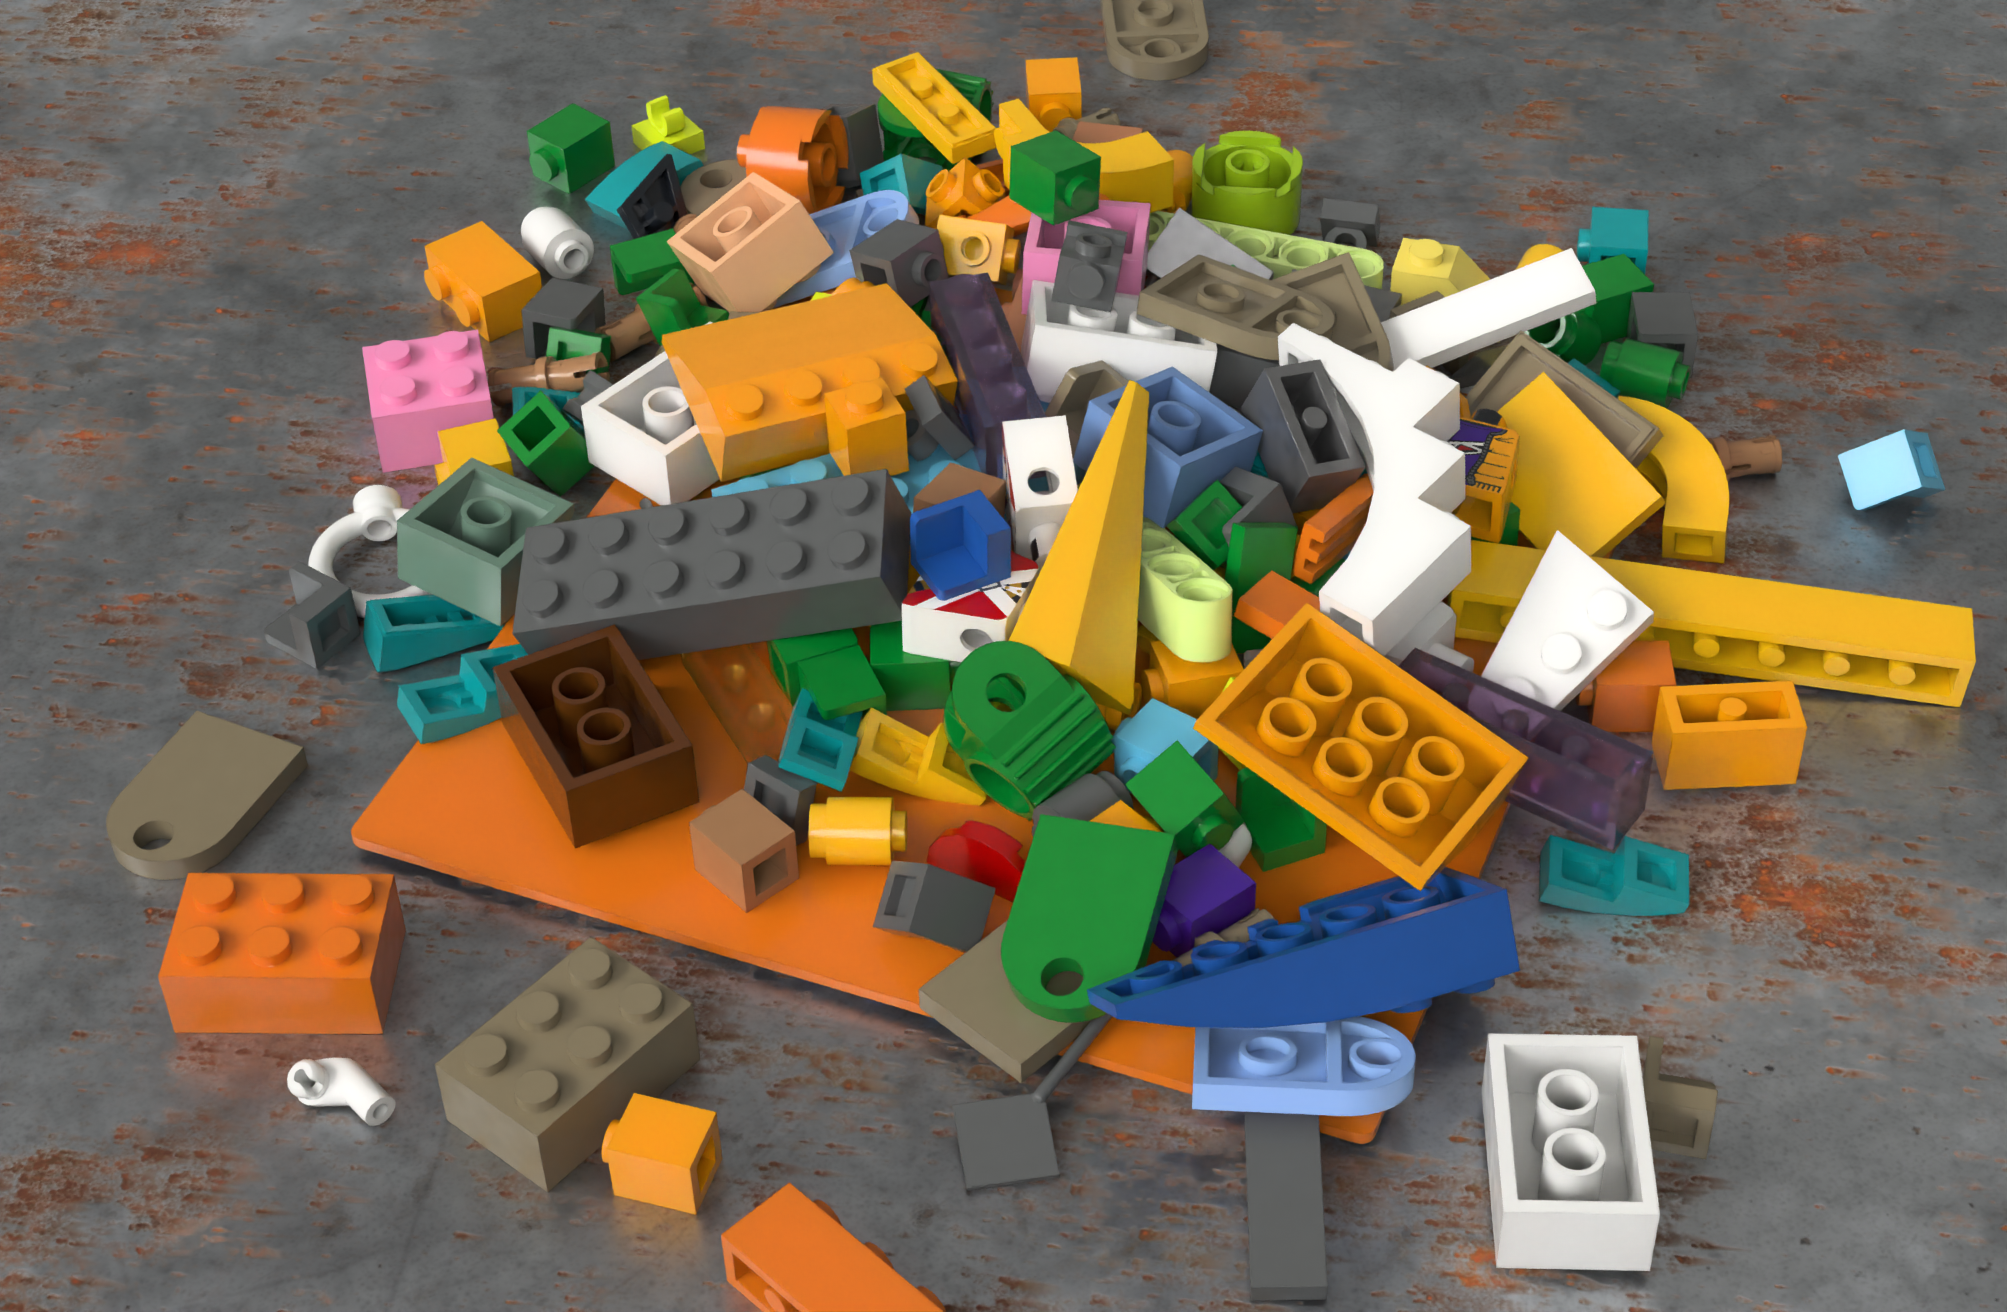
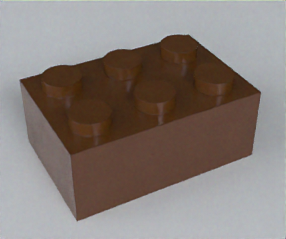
M615 624L493 667L503 726L575 848L699 803L693 746Z

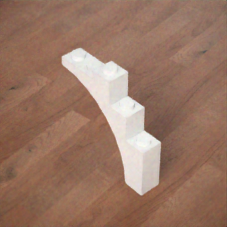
M1292 323L1278 336L1279 365L1283 366L1321 359L1364 461L1373 488L1367 522L1346 561L1319 591L1320 612L1385 656L1471 572V526L1451 513L1466 499L1465 453L1447 442L1460 430V383L1410 358L1392 372L1375 361L1367 360L1333 343L1327 337L1317 335Z

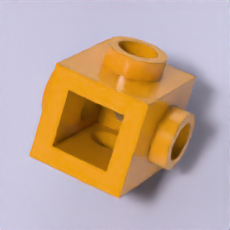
M965 157L950 171L947 169L940 171L929 183L926 189L925 226L937 229L939 215L957 217L964 214L969 217L1004 199L1005 189L992 172L987 169H979Z

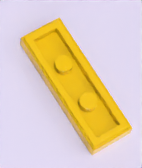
M919 52L872 69L873 85L952 164L960 162L965 157L968 159L996 148L994 139L996 127Z

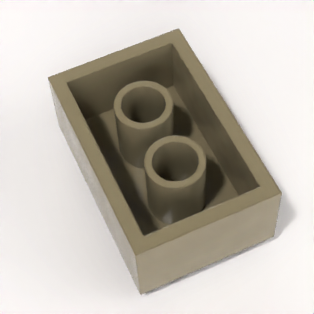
M590 937L435 1064L447 1121L543 1190L549 1192L602 1146L604 1135L610 1122L614 1119L621 1120L634 1093L657 1098L700 1061L693 1003L593 937Z

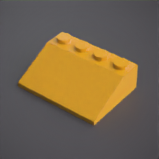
M887 283L662 335L663 347L721 482L829 454L824 393L846 388L857 382L883 377L903 410L907 412L914 410L904 389L925 375L954 406L958 380L936 334Z
M1308 603L1293 616L1196 720L1193 727L1194 730L1419 891L1425 888L1471 843L1503 804L1529 757Z

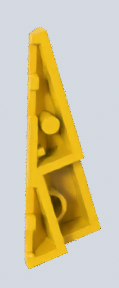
M1131 380L1128 381L1008 640L1025 644L1038 651L1062 675H1070L1078 681L1094 702L1128 715L1131 714L1134 706L1149 392L1137 382Z

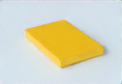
M1544 371L1497 411L1504 418L1507 428L1515 430L1520 436L1517 477L1511 502L1520 509L1519 531L1536 549L1547 550L1558 530L1586 555L1602 558L1666 504L1657 490Z

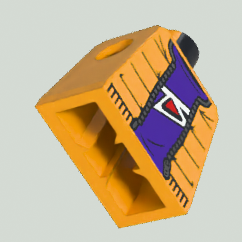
M1479 409L1473 413L1470 419L1460 417V430L1447 441L1456 449L1465 453L1466 499L1451 513L1471 526V537L1499 543L1503 535L1516 483L1520 436L1515 430L1507 428L1504 418L1491 409Z

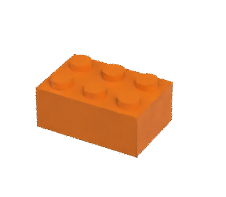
M188 873L158 975L174 1032L383 1034L406 933L394 874Z

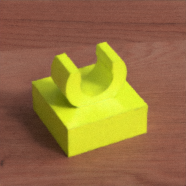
M666 95L647 102L648 119L631 125L633 143L641 150L661 141L688 154L705 149L703 130L685 116L680 107L670 110L669 98Z

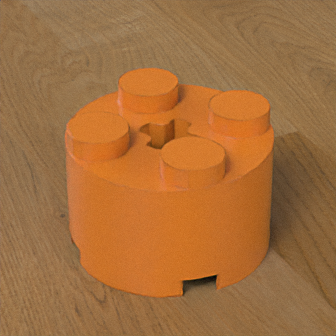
M782 106L761 107L750 134H742L739 138L737 145L738 163L741 167H746V177L755 172L800 200L809 214L841 204L845 186H836L838 169H848L849 160L847 134L842 119L839 115H830L832 110Z

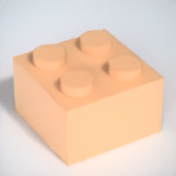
M752 172L666 241L702 293L729 312H764L771 310L781 295L796 283L806 281L815 275L820 269L821 263L834 253L801 201L755 172Z

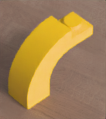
M1019 98L999 104L1000 127L996 128L994 132L996 148L1003 159L1004 185L1009 190L1011 146L1049 133ZM1148 131L1105 143L1077 142L1101 156L1099 193L1106 195L1111 201L1151 203L1150 213L1173 207L1174 159Z
M1619 396L1618 400L1658 427L1664 435L1636 468L1657 490L1666 503L1664 505L1665 511L1662 526V557L1724 564L1728 532L1729 488L1726 473L1718 454L1705 436L1680 415L1649 401Z

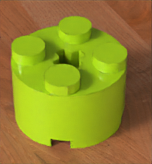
M1234 131L1219 135V144L1205 150L1206 142L1197 148L1192 160L1193 217L1291 235L1297 229L1301 215L1303 159L1300 152L1294 146L1292 154L1281 147V138L1273 134L1260 131Z

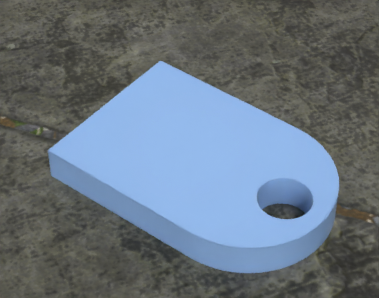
M895 190L877 191L809 214L834 253L821 263L820 269L815 275L806 281L796 283L781 295L773 308L812 296L815 292H824L836 288L847 279L856 278L849 250L896 219L919 225L918 215L906 196Z
M1361 1016L1332 1022L1268 1028L1195 1027L1192 1109L1327 1116H1362L1379 1113L1400 1104L1411 1093L1414 1086L1415 1050L1408 1038L1395 1028L1377 1020Z

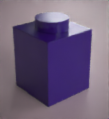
M1208 844L1174 865L1153 943L1162 951H1170L1174 956L1179 957L1194 948L1195 938L1203 933L1213 932L1217 934L1248 916L1255 909L1256 882L1214 846Z

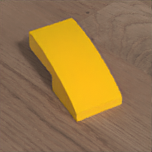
M872 707L860 721L856 737L859 739L850 771L889 788L935 801L978 806L985 801L987 794L980 789L967 773L964 761L953 750L946 737L943 723H940L928 737Z

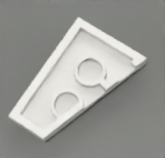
M1557 530L1468 700V711L1491 732L1517 750H1520L1653 623L1654 611Z

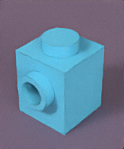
M1152 698L1133 718L1128 717L1124 719L1114 733L1112 743L1116 746L1113 750L1114 775L1125 785L1178 740L1214 781L1218 777L1219 747L1193 729L1196 718Z

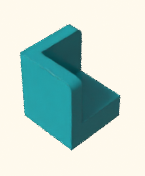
M899 154L860 173L863 196L877 191L895 190L906 196L916 213L926 216V189L935 175L942 171L943 168L941 165Z

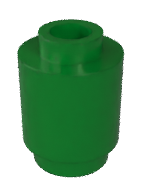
M1581 311L1573 312L1524 332L1566 363L1575 358L1583 365H1587L1597 355L1601 345V330L1598 323L1591 316Z
M1627 338L1624 343L1616 341L1609 343L1599 376L1609 382L1611 386L1620 390L1618 397L1637 398L1668 408L1673 398L1682 400L1689 382L1691 366L1682 364V351Z

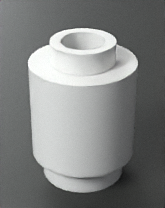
M539 207L532 210L524 218L521 225L523 246L551 276L565 280L576 277L586 270L594 254L593 241L563 210L554 207Z

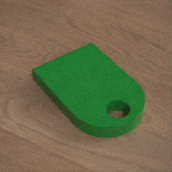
M1044 814L1040 815L1001 942V960L1010 988L1027 1009L1048 1020L1065 1023L1084 1022L1107 1014L1089 1003L1087 989L1146 966L1179 850L1175 834ZM1071 971L1083 977L1079 988L1071 994L1058 996L1046 991L1048 982L1058 973Z

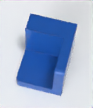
M981 490L911 514V564L939 600L945 601L1011 577V527Z

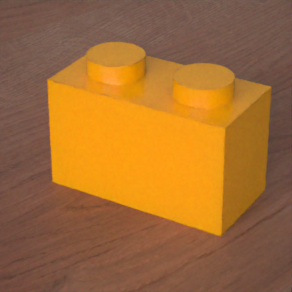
M480 221L425 245L428 269L424 271L426 285L436 300H443L456 312L464 326H472L475 330L478 329L479 334L489 343L523 328L522 309L542 289L540 271L489 226Z
M1793 681L1660 687L1651 744L1663 790L1796 784L1807 724Z

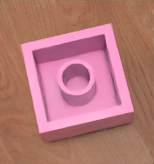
M1099 200V209L1070 220L1128 232L1116 290L1118 293L1139 296V292L1144 289L1148 261L1151 203ZM1031 212L1023 252L1022 314L1027 315L1033 280L1055 283L1059 256L1069 220L1053 226Z
M478 329L464 332L448 331L438 336L406 341L390 340L380 345L362 347L371 415L383 473L443 463L438 431L494 419Z

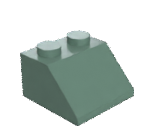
M471 457L397 520L398 579L496 625L502 626L515 614L526 528L570 521L574 514V503Z

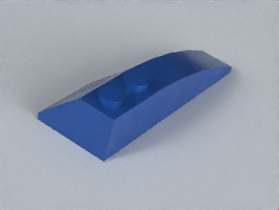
M1445 867L1421 891L1400 876L1302 905L1299 907L1301 920L1298 922L1278 925V920L1266 919L1248 926L1250 941L1242 943L1213 940L1192 948L1193 952L1190 955L1192 963L1182 967V964L1177 961L1163 960L1087 989L1089 1003L1120 1020L1210 1028H1268L1332 1022L1388 1010L1396 1013L1420 1011L1433 1004V997L1452 991L1461 994L1486 991L1495 985V978L1520 971L1507 889Z

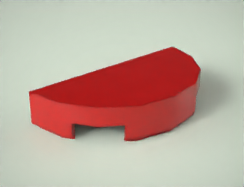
M969 820L961 827L945 829L929 846L926 863L996 888L995 895L1013 903L1026 861L1018 854L1023 845L1017 839L995 826Z

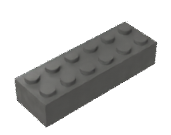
M882 469L528 527L525 531L512 634L529 655L615 624L636 658L643 660L901 621L902 602L907 596L911 511L888 470Z

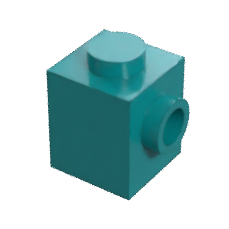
M1592 207L1590 229L1579 228L1576 257L1579 262L1590 264L1625 254L1645 274L1648 255L1649 210Z

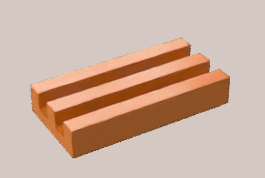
M1368 473L1363 474L1355 483L1351 484L1304 523L1292 566V574L1312 584L1353 549L1367 522L1373 496V488Z

